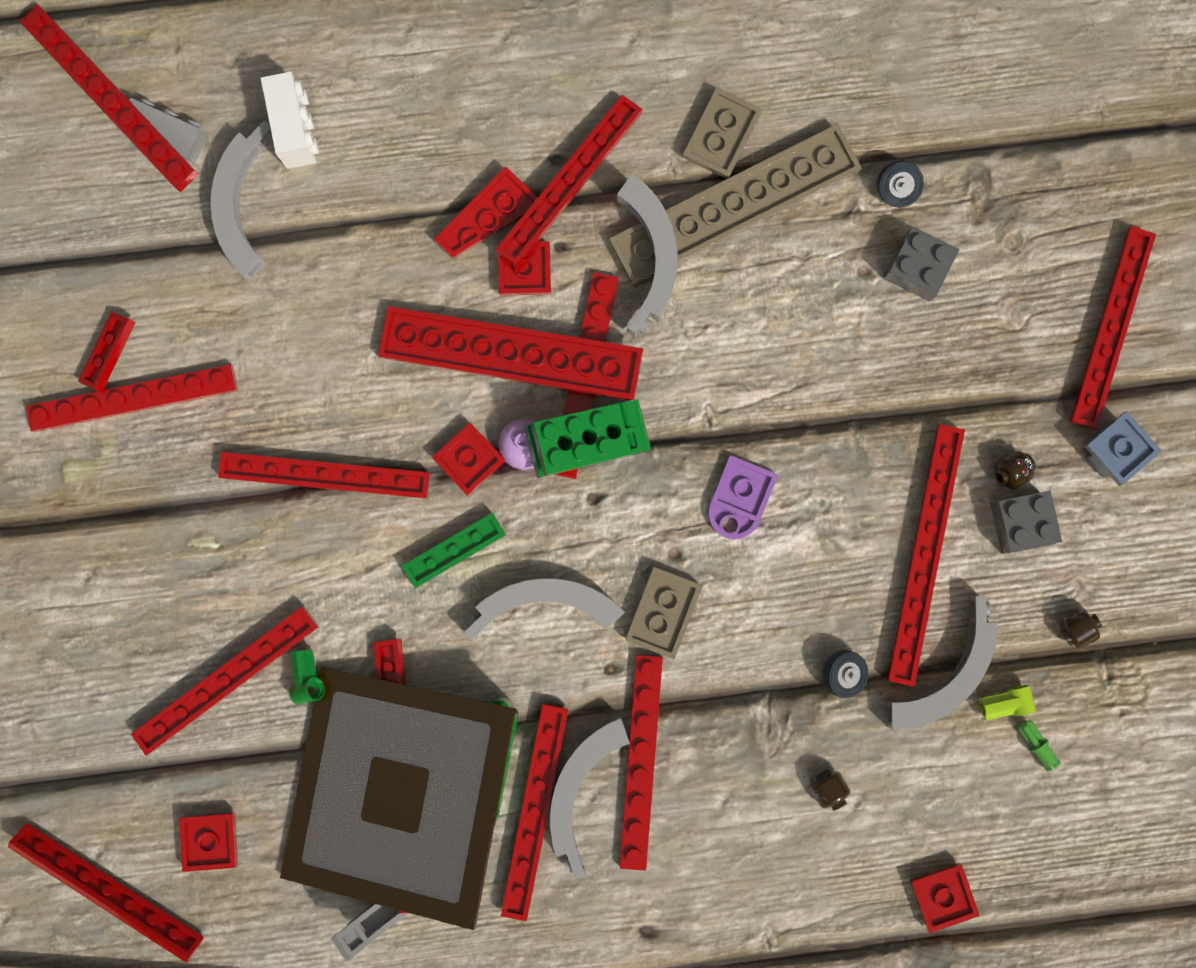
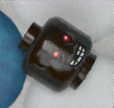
M1013 451L996 462L994 475L999 484L1009 489H1016L1034 478L1036 464L1029 454Z
M1081 609L1065 617L1062 620L1063 626L1060 627V630L1069 646L1074 645L1077 648H1083L1100 638L1099 629L1103 626L1095 613L1090 615L1086 610Z
M828 769L812 778L814 783H812L810 789L821 808L831 807L835 811L847 804L845 799L850 795V789L840 772H832L831 769Z

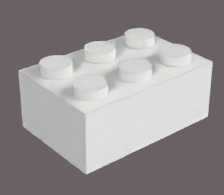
M292 71L262 77L261 82L276 155L287 169L317 163L315 154L319 153V147L316 138H313L311 129H314V122L311 113L308 114L306 105L309 104V98L306 89H303L301 80H296Z

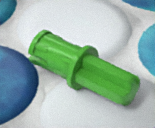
M1026 720L1019 725L1020 732L1030 745L1029 750L1037 755L1045 767L1044 769L1052 771L1051 766L1054 769L1061 764L1060 760L1057 759L1049 747V740L1043 738L1033 721Z

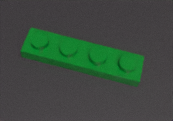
M492 512L404 564L402 567L414 588L417 589L505 537L506 534Z

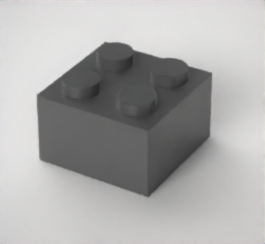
M912 226L905 234L884 279L930 302L937 296L960 249Z
M1051 490L990 503L1002 554L1062 542Z

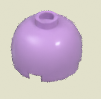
M528 418L515 419L508 423L500 433L498 441L500 455L513 468L519 470L534 469L524 427L537 422Z

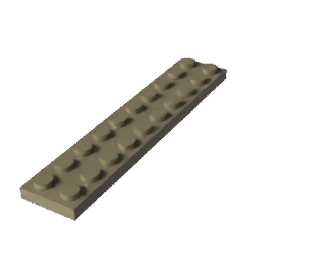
M839 124L667 209L666 212L673 226L676 238L677 263L860 172L862 167ZM641 223L609 238L632 286L655 274L652 245Z

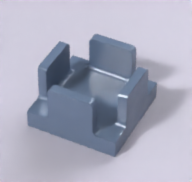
M1127 411L1123 412L1115 420L1104 424L1087 439L1089 442L1084 446L1090 452V455L1086 458L1102 477L1110 476L1118 486L1124 485L1162 452Z

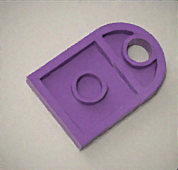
M730 455L708 508L709 522L714 531L727 539H741L750 535L760 522L778 474ZM726 518H732L737 523V528L732 533L724 531L722 523Z

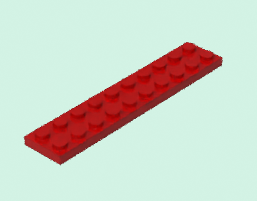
M388 306L378 357L380 359L631 401L635 400L644 349Z

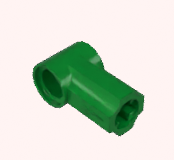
M312 649L290 653L294 681L289 689L290 699L296 705L320 700L325 693V687L316 675Z

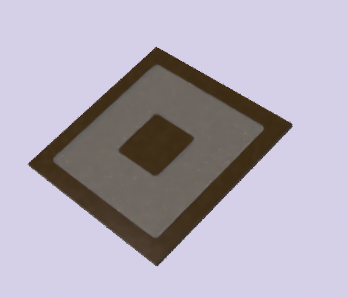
M321 667L319 679L324 684L325 693L320 700L314 701L280 878L475 930L516 708Z

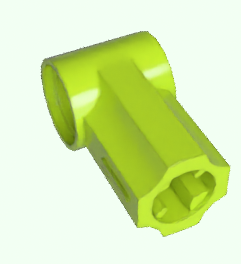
M1030 685L1015 686L1006 689V692L979 697V708L984 720L1008 715L1022 716L1036 712Z

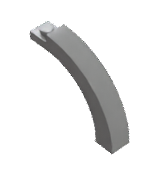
M265 120L251 129L247 139L239 132L230 142L218 163L211 189V217L218 242L233 267L249 282L267 263L255 252L244 233L240 219L239 200L241 187L250 166L259 154L273 141L271 127Z
M632 173L618 192L617 202L626 207L644 227L650 239L655 260V274L649 294L627 326V333L636 337L639 332L644 334L651 324L649 317L659 322L666 311L675 285L678 253L673 226L662 203L653 191Z
M534 579L510 585L484 599L475 607L482 616L474 615L464 625L467 630L463 634L471 641L504 612L530 602L549 601L567 604L591 616L605 630L625 612L604 594L580 583L561 579Z
M969 596L968 639L964 653L955 669L941 684L922 695L904 700L887 701L888 728L892 730L907 729L933 722L956 709L977 688L990 665L997 638V623L987 622V617L990 616V603L986 601V596Z
M620 716L596 728L576 746L561 769L555 785L550 811L552 844L556 857L567 854V857L563 858L568 873L573 872L575 879L586 876V869L576 844L572 825L575 798L584 778L598 761L612 751L630 744Z
M373 903L347 923V926L334 935L331 940L343 958L348 961L408 913L399 914V910Z

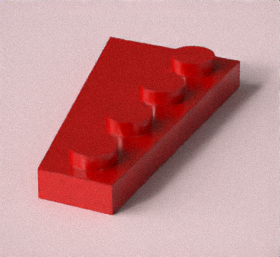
M505 166L441 231L434 241L454 259L521 218L538 197Z

